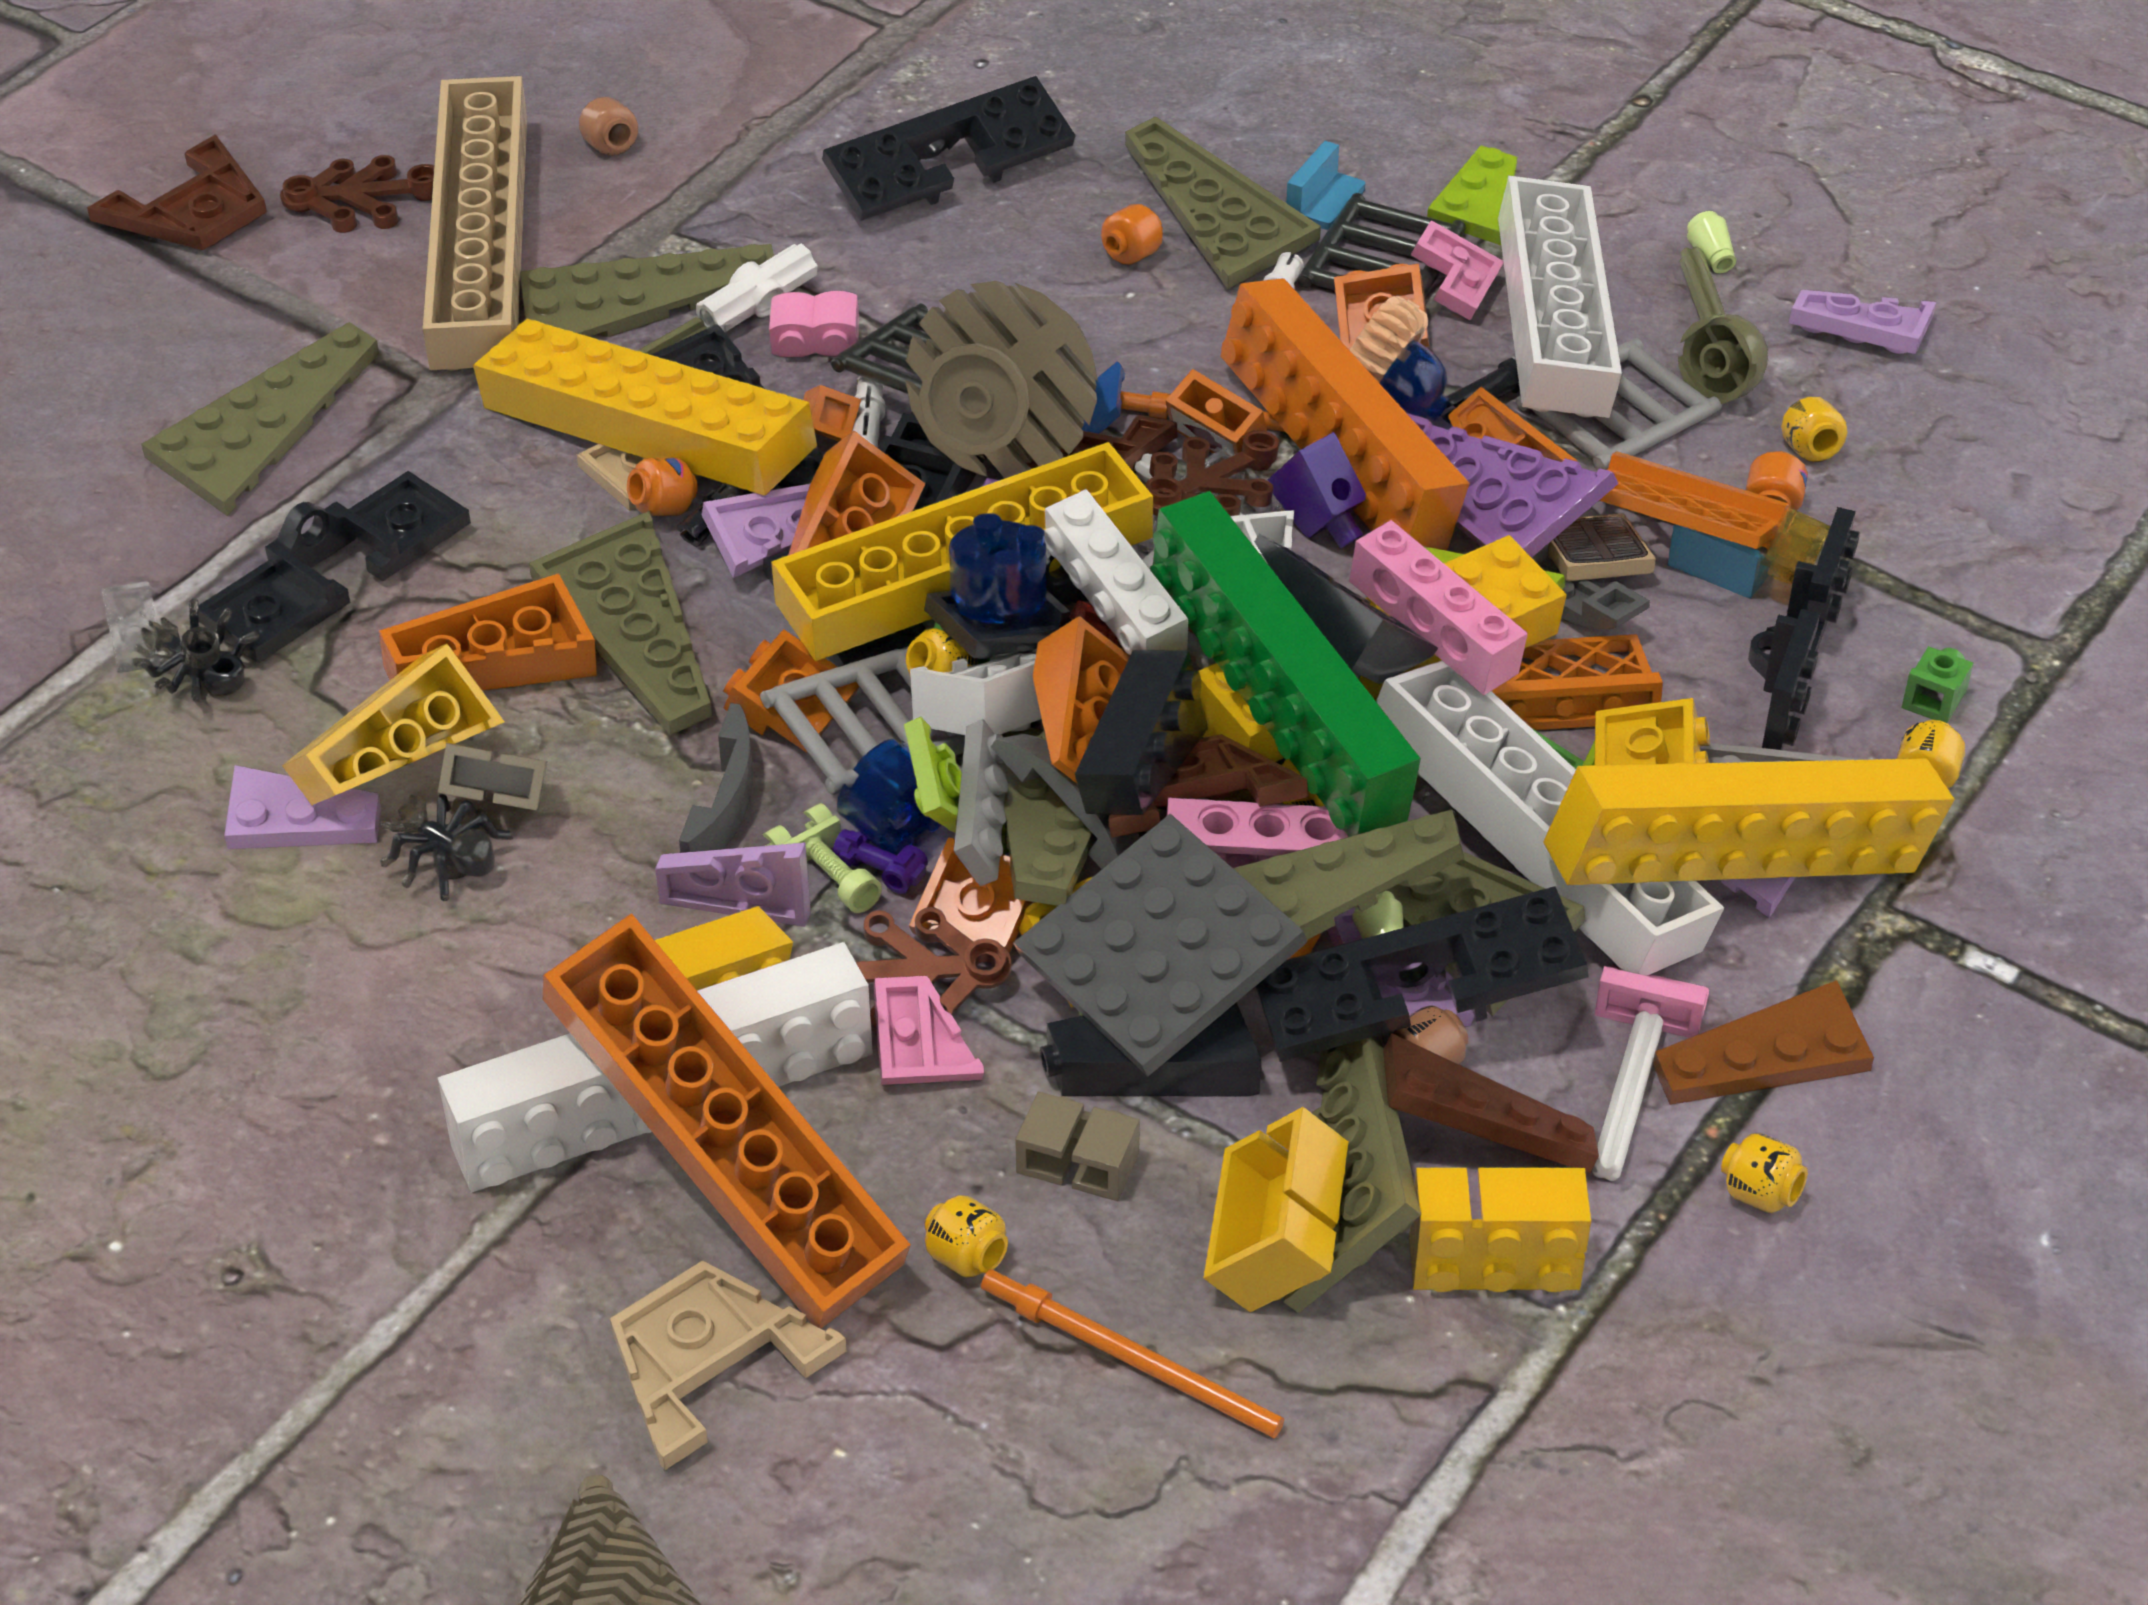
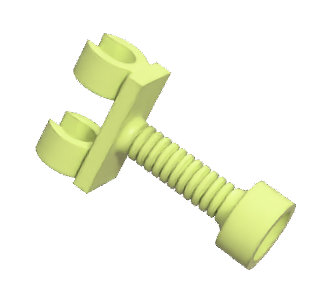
M819 803L803 812L812 821L804 824L807 829L806 831L793 838L781 825L762 834L771 842L765 846L805 843L807 861L813 859L839 884L837 895L852 912H865L878 901L882 892L881 883L866 869H856L853 871L831 850L837 836L841 832L840 820L835 815L833 816L824 804Z

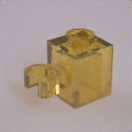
M1788 507L1783 512L1760 564L1769 567L1767 574L1772 578L1792 585L1798 561L1815 564L1827 538L1830 525Z

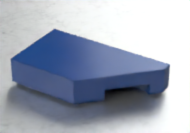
M1118 361L1102 373L1097 380L1095 379L1097 402L1090 426L1084 420V425L1081 428L1082 431L1100 434L1120 417L1122 406L1120 395L1122 382L1125 380V372Z

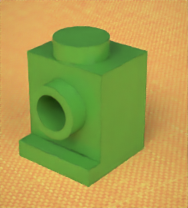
M1928 646L1917 666L1912 668L1909 673L1901 708L1932 720L1948 723L1967 691L1974 663L1965 660L1963 654L1954 648H1944L1940 651ZM1926 687L1942 693L1944 696L1943 700L1939 701L1921 693Z

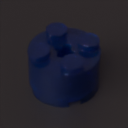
M985 513L977 515L973 519V525L960 530L952 538L949 545L951 599L954 598L956 601V609L961 614L981 622L1005 623V615L1020 612L1021 620L1030 617L1042 608L1046 601L1047 588L1045 533L1042 528L1012 521H1003L996 514Z
M888 739L867 752L853 768L859 776L852 787L849 788L846 784H843L837 800L839 815L878 848L898 855L904 846L913 845L914 838L926 829L934 832L942 826L930 817L923 815L917 806L914 791L918 786L909 746L903 740L899 744L894 739Z

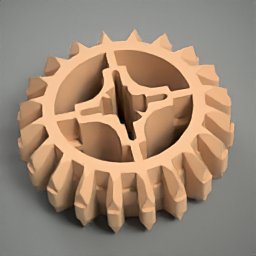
M1393 296L1381 304L1379 310L1374 312L1372 318L1365 324L1364 329L1356 337V341L1350 348L1352 354L1388 393L1414 356L1413 354L1421 344L1420 341L1428 326L1427 314L1419 309L1420 306L1409 299L1406 301L1400 296Z

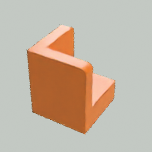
M823 385L805 392L803 400L808 401L810 404L816 434L840 442L852 432L861 399Z

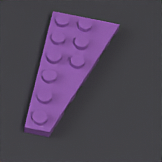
M1408 414L1470 483L1456 527L1481 547L1510 535L1532 558L1619 484L1614 473L1599 468L1597 472L1582 468L1579 462L1565 458L1563 462L1543 457L1541 451L1485 435L1482 439L1468 436L1464 429L1452 426L1447 430L1433 426L1429 419Z

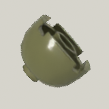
M1716 314L1693 323L1683 334L1680 343H1685L1683 355L1678 357V367L1683 380L1706 398L1715 396L1721 404L1747 395L1762 381L1768 365V346L1763 334L1752 322L1739 315Z

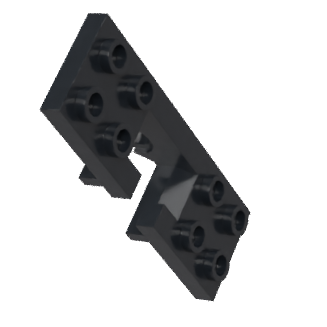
M1033 76L823 150L822 161L860 221L924 198L927 199L930 205L938 203L940 193L952 189L955 178L945 163L926 170L920 160L934 158L946 148L950 150L962 138H965L976 155L974 162L984 177L989 176L993 183L1002 179L1003 170L1073 146L1076 135L1038 77Z
M410 471L405 472L349 509L337 501L325 509L310 502H301L294 506L286 516L277 539L265 546L268 561L196 606L195 611L199 613V622L214 633L219 622L225 623L224 640L234 647L239 638L256 633L258 640L247 644L243 653L256 663H260L351 603L348 589L334 579L328 580L312 569V567L355 539H358L374 550V552L365 557L367 571L383 582L471 524L469 509ZM314 516L310 528L301 534L304 523Z
M1837 507L1817 565L1802 561L1797 562L1787 615L1778 614L1775 626L1767 627L1766 631L1758 633L1751 640L1748 661L1765 679L1763 691L1772 693L1762 748L1783 750L1785 745L1794 746L1801 722V718L1795 717L1796 713L1805 715L1812 687L1808 686L1807 680H1812L1820 642L1827 622H1837L1843 596L1837 595V593L1846 594L1850 584L1853 567L1850 566V561L1846 560V558L1854 559L1860 538V532L1852 530L1856 511ZM1771 647L1770 654L1763 653L1760 648Z
M1044 543L1024 565L1011 566L1007 583L928 593L924 611L973 658L989 659L999 654L1032 652L1034 649H1037L1039 641L1072 621L1069 617L1070 611L1063 604L1089 600L1073 584L1069 574L1062 565L1058 569L1049 572V567L1056 557L1050 554ZM1100 619L1099 627L1111 638H1115L1116 636L1109 626Z
M1556 886L1286 960L1255 986L1279 1061H1287L1381 1035L1384 1045H1386L1391 1033L1394 1034L1396 1030L1410 1027L1411 1022L1402 993L1382 998L1377 983H1384L1395 989L1396 986L1403 988L1417 987L1430 980L1434 974L1437 978L1444 968L1453 962L1460 977L1448 980L1456 1011L1461 1013L1472 1010L1476 1022L1488 1019L1487 1005L1588 978L1586 959ZM1422 962L1418 967L1401 971L1408 965Z

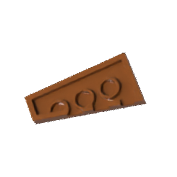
M1835 980L1655 1051L1653 1067L1671 1105L1871 1071L1874 1056L1838 981Z

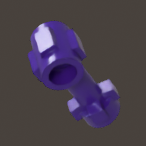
M844 829L837 836L833 846V852L850 867L852 865L858 867L861 863L884 871L882 873L883 883L891 891L898 894L905 893L910 886H917L926 875L928 859L923 851L912 845L904 846L898 855L871 845L868 834L861 831L855 832Z

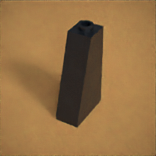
M1237 1002L1148 1077L1083 1015L1047 1023V1045L1040 1047V1058L1044 1073L1047 1078L1055 1077L1061 1096L1250 1097L1260 1094L1261 1058Z

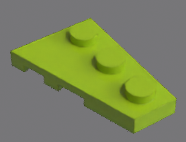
M1481 145L1431 203L1427 210V217L1448 223L1461 220L1466 225L1465 234L1501 245L1498 216L1508 176H1515L1518 157L1504 153L1497 148H1488Z
M920 716L904 724L918 786L914 791L915 800L923 815L930 817L945 826L949 831L956 833L962 772L956 764L955 753L946 743L936 746L930 740L931 727ZM1005 824L1002 825L1001 837L1003 854L1009 852L1005 841Z

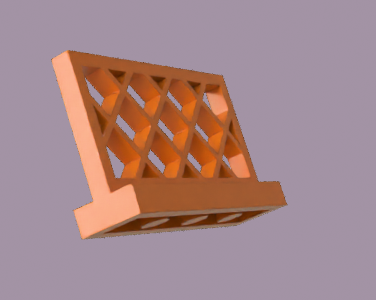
M1618 451L1612 453L1607 470L1614 473L1619 484L1599 501L1754 549L1762 546L1773 550L1777 547L1789 503Z
M1628 634L1543 640L1524 649L1522 658H1529L1534 660V662L1530 665L1521 662L1519 674L1492 690L1529 727L1534 730L1595 727L1596 711L1661 702L1663 681L1659 672L1651 671L1638 635ZM1629 651V655L1624 659L1609 654L1612 652ZM1576 655L1581 657V659L1575 662L1562 656ZM1598 664L1610 670L1604 674L1590 667ZM1549 666L1562 673L1559 676H1554L1543 670Z

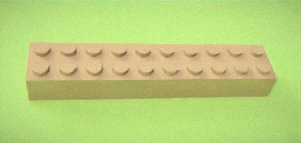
M522 76L441 80L423 318V334L429 370L454 371L473 368L474 363L518 326L527 111Z

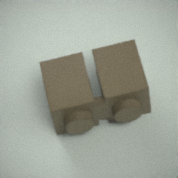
M446 743L437 793L483 801L486 798L487 790L495 792L492 803L539 810L548 761L501 753L500 762L492 761L494 751Z
M1038 1091L1015 1138L1016 1173L1062 1186L1072 1162L1080 1163L1072 1181V1189L1119 1201L1139 1155L1140 1119L1127 1116L1119 1111H1108L1093 1107L1090 1113L1084 1111L1083 1103L1076 1102L1068 1097H1057Z

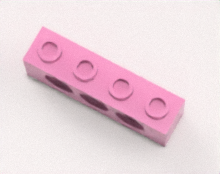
M1390 520L1356 540L1349 582L1389 616L1396 618L1437 646L1438 650L1435 655L1482 695L1489 693L1519 674L1528 633L1396 523Z
M1168 798L1166 817L1171 813L1232 868L1348 837L1343 829L1339 830L1335 827L1330 819L1328 809L1322 806L1272 804L1259 807L1257 803L1180 798Z

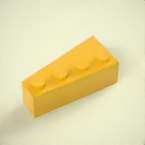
M445 644L420 656L284 763L282 767L310 804L314 805L446 748V743L456 744L505 721L449 645Z
M759 906L655 940L697 991L790 960L793 941Z

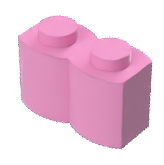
M829 291L816 296L800 292H788L772 297L769 325L772 354L780 357H804L813 353L832 357L838 356L839 353L858 342L859 309L857 295L845 291Z

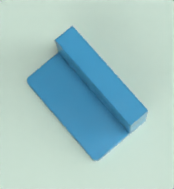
M1324 141L1287 182L1286 197L1288 205L1325 230H1329L1346 202L1354 193L1362 194L1365 191V181L1338 172L1339 145Z
M1675 524L1673 527L1668 566L1749 599L1753 597L1771 574L1773 559L1761 555L1758 550Z

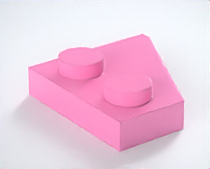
M928 976L875 978L874 999L881 1085L982 1080L984 1075L982 1062L979 1058H974L961 1037L960 1027L951 1013L944 1010L940 1003V995Z

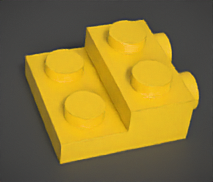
M1693 698L1596 711L1595 765L1709 763L1707 751H1700V747L1710 745L1708 721L1706 716L1698 717Z

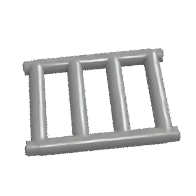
M1635 338L1617 346L1620 364L1628 360L1689 406V408L1674 415L1637 385L1621 375L1617 393L1657 424L1642 432L1614 409L1611 411L1610 418L1594 416L1624 440L1608 448L1563 412H1539L1532 408L1522 407L1521 395L1516 398V404L1522 411L1531 409L1592 457L1593 465L1598 471L1599 468L1608 469L1612 453L1616 451L1635 456L1721 410L1722 405L1719 399L1715 396L1709 399L1645 352L1641 340Z
M908 647L895 649L763 691L760 694L764 707H774L827 777L825 784L827 791L831 795L847 792L914 769L904 724L910 720L876 677V675L896 669L911 688V678L906 666ZM857 682L907 747L908 751L887 757L835 688ZM816 695L868 764L846 771L794 701ZM945 731L948 738L933 742L936 746L946 743L955 755L964 753L965 735Z

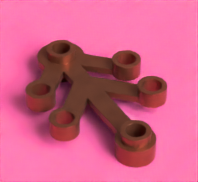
M376 156L369 165L355 173L352 160L341 158L331 162L329 168L314 178L307 175H296L286 179L282 185L283 189L280 192V199L282 205L296 212L313 210L331 219L332 229L339 233L350 232L356 228L355 211L348 206L339 207L329 200H342L372 215L373 223L377 228L389 229L398 223L396 206L392 203H383L372 197L412 193L420 201H430L433 194L435 166L431 164L416 165L407 172V179L390 180L397 175L395 159L392 156Z
M1266 431L1248 432L1243 438L1242 452L1206 469L1205 463L1208 461L1210 443L1201 437L1186 438L1182 448V459L1187 463L1186 478L1180 481L1174 479L1177 471V457L1169 452L1154 453L1151 456L1149 469L1152 478L1146 482L1145 486L1153 495V515L1158 516L1159 509L1199 495L1195 494L1197 492L1207 491L1220 493L1215 498L1230 516L1240 515L1241 500L1234 495L1245 496V501L1254 507L1270 505L1274 489L1271 482L1260 478L1242 480L1228 477L1247 468L1257 471L1269 469L1277 460L1278 438Z
M927 907L920 910L915 918V931L917 936L924 942L933 943L940 941L955 954L953 956L937 957L894 923L893 917L886 911H873L864 919V935L870 944L875 946L887 945L904 958L856 962L866 982L874 983L875 978L928 976L931 983L934 984L939 978L958 977L940 997V1003L944 1010L951 1013L952 1016L977 988L992 989L998 987L1010 975L1011 957L1003 945L989 938L972 941L947 922L944 913L938 908ZM928 920H934L940 924L932 930L922 926ZM879 923L885 924L888 927L882 933H876L870 928ZM982 962H989L994 965V968L991 970H980L977 968V965ZM874 1005L870 1010L871 1031L877 1035Z

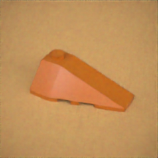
M1482 387L1448 415L1452 426L1466 430L1468 436L1482 439L1485 435L1541 451L1545 458L1563 462L1566 458L1578 462Z
M856 431L851 432L825 453L809 486L788 555L912 512L925 483Z
M1080 616L1038 642L1033 671V681L1051 764L1076 783L1075 772L1130 657Z

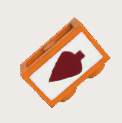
M1194 369L1187 374L1165 400L1170 421L1177 422V432L1187 438L1201 437L1206 439L1210 443L1209 451L1223 460L1242 452L1243 438L1248 432H1267L1263 410Z

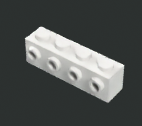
M1085 489L1045 508L1046 529L1042 531V537L1046 548L1063 566L1073 584L1086 596L1099 618L1109 626L1119 639L1125 652L1131 655L1133 650H1187L1188 618L1088 490Z

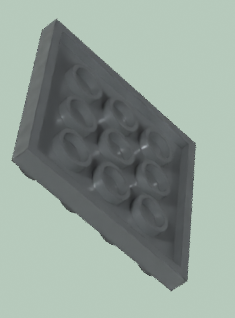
M1170 813L1069 896L1066 904L1058 905L1013 943L1018 953L1148 1077L1307 943L1304 931Z

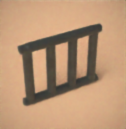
M1354 193L1346 202L1304 266L1297 281L1303 288L1316 285L1335 291L1334 277L1344 275L1323 270L1328 261L1366 272L1387 269L1392 265L1400 264L1338 247L1343 238L1413 257L1411 253L1418 241L1353 224L1357 216L1424 233L1432 220L1460 237L1463 236L1466 225L1461 220L1448 223L1366 201L1362 194ZM1425 265L1423 270L1420 269L1425 297L1441 273Z
M919 303L839 353L831 361L833 370L838 373L846 370L906 394L908 392L905 380L913 382L921 389L922 380L864 358L872 355L914 371L906 362L908 350L889 344V342L896 340L910 346L912 336L920 337L926 344L927 339H931L930 336L911 327L915 325L920 326L919 322L928 312L927 307Z

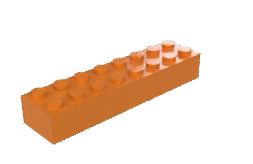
M1284 278L1240 283L1235 303L1232 306L1231 319L1225 340L1222 343L1220 357L1300 449L1333 432L1335 433L1366 493V500L1354 511L1371 531L1392 520L1423 547L1447 551L1470 484L1468 480Z
M632 913L543 975L542 1000L798 1309L806 1314V1318L812 1325L822 1329L904 1265L911 1246L908 1240Z

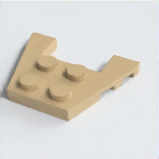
M703 1260L610 1318L614 1339L658 1461L664 1470H667L708 1443L706 1428L679 1399L764 1344L772 1342L805 1378L847 1352L846 1338L840 1332L830 1327L827 1331H824L807 1322L806 1314L790 1306L782 1309L761 1298L760 1290Z

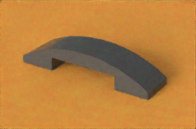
M1548 544L1532 557L1544 571L1561 574L1554 561L1548 558ZM1565 580V587L1562 589L1567 596L1561 618L1584 627L1595 629L1617 628L1650 608V600L1617 581L1601 588L1588 580Z
M730 703L718 735L721 770L725 773L712 808L692 805L679 839L680 853L725 849L736 834L746 814L752 793L753 768L749 728L740 704Z
M1019 734L996 739L990 746L1022 782L1042 777L1098 838L1088 851V855L1101 869L1105 868L1140 839L1138 833L1111 838L1108 820L1110 814H1085L1078 784L1051 764L1046 740L1027 734Z

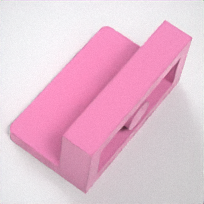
M1613 965L1604 966L1600 978L1594 1016L1633 1024L1636 1015L1641 1011H1646L1649 1014L1661 1016L1664 1021L1662 1032L1691 1038L1699 1034L1709 996V989L1704 986L1652 974L1645 976L1627 972Z

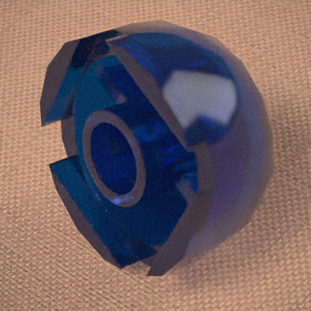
M1413 340L1404 348L1411 352L1405 362L1396 358L1383 376L1380 384L1406 413L1437 421L1450 401L1449 398L1444 396L1448 384L1447 370L1432 351Z

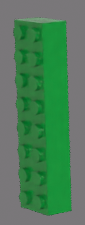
M1211 491L1160 508L1157 530L1153 535L1155 548L1153 565L1150 566V571L1188 618V626L1199 639L1204 654L1208 658L1215 660L1224 672L1229 687L1233 691L1240 693L1249 705L1254 720L1259 725H1264L1274 738L1277 749L1282 757L1287 760L1290 759L1301 776L1307 778L1308 791L1311 794H1316L1328 809L1330 819L1335 827L1339 830L1343 829L1346 835L1351 837L1370 832L1374 829L1407 822L1421 758Z

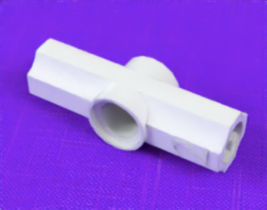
M802 243L791 245L761 265L754 261L747 262L735 271L728 285L696 304V314L704 321L707 328L718 324L724 332L754 314L760 318L767 317L771 312L772 297L791 292L815 277L818 265L815 263L811 251Z

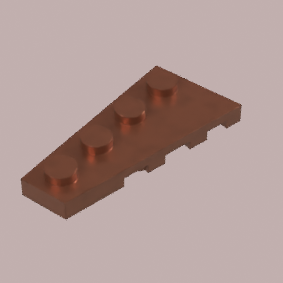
M1391 1033L1383 1050L1388 1107L1573 1168H1585L1586 1172L1591 1173L1599 1157L1593 1126L1587 1124L1579 1117L1556 1110Z

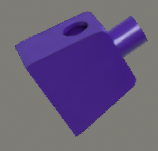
M1334 432L1298 451L1267 479L1273 484V495L1285 511L1294 510L1293 521L1306 537L1311 538L1328 529L1339 548L1343 549L1364 535L1350 513L1366 500V493Z

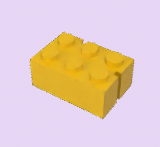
M1301 1107L1267 1125L1266 1134L1258 1130L1226 1147L1203 1279L1251 1313L1330 1274L1334 1261L1333 1254L1336 1232L1333 1229L1338 1224L1340 1216L1339 1210L1349 1141L1306 1108Z
M1416 1168L1415 1189L1421 1216L1410 1226L1409 1233L1413 1290H1434L1437 1292L1452 1290H1490L1493 1292L1508 1290H1545L1548 1292L1580 1290L1585 1263L1584 1253L1587 1251L1591 1227L1585 1168H1478L1477 1177L1481 1219H1472L1467 1168Z

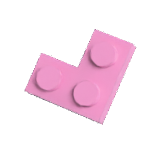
M1432 220L1411 253V256L1424 262L1427 266L1447 275L1433 300L1468 320L1472 319L1504 263L1503 260Z

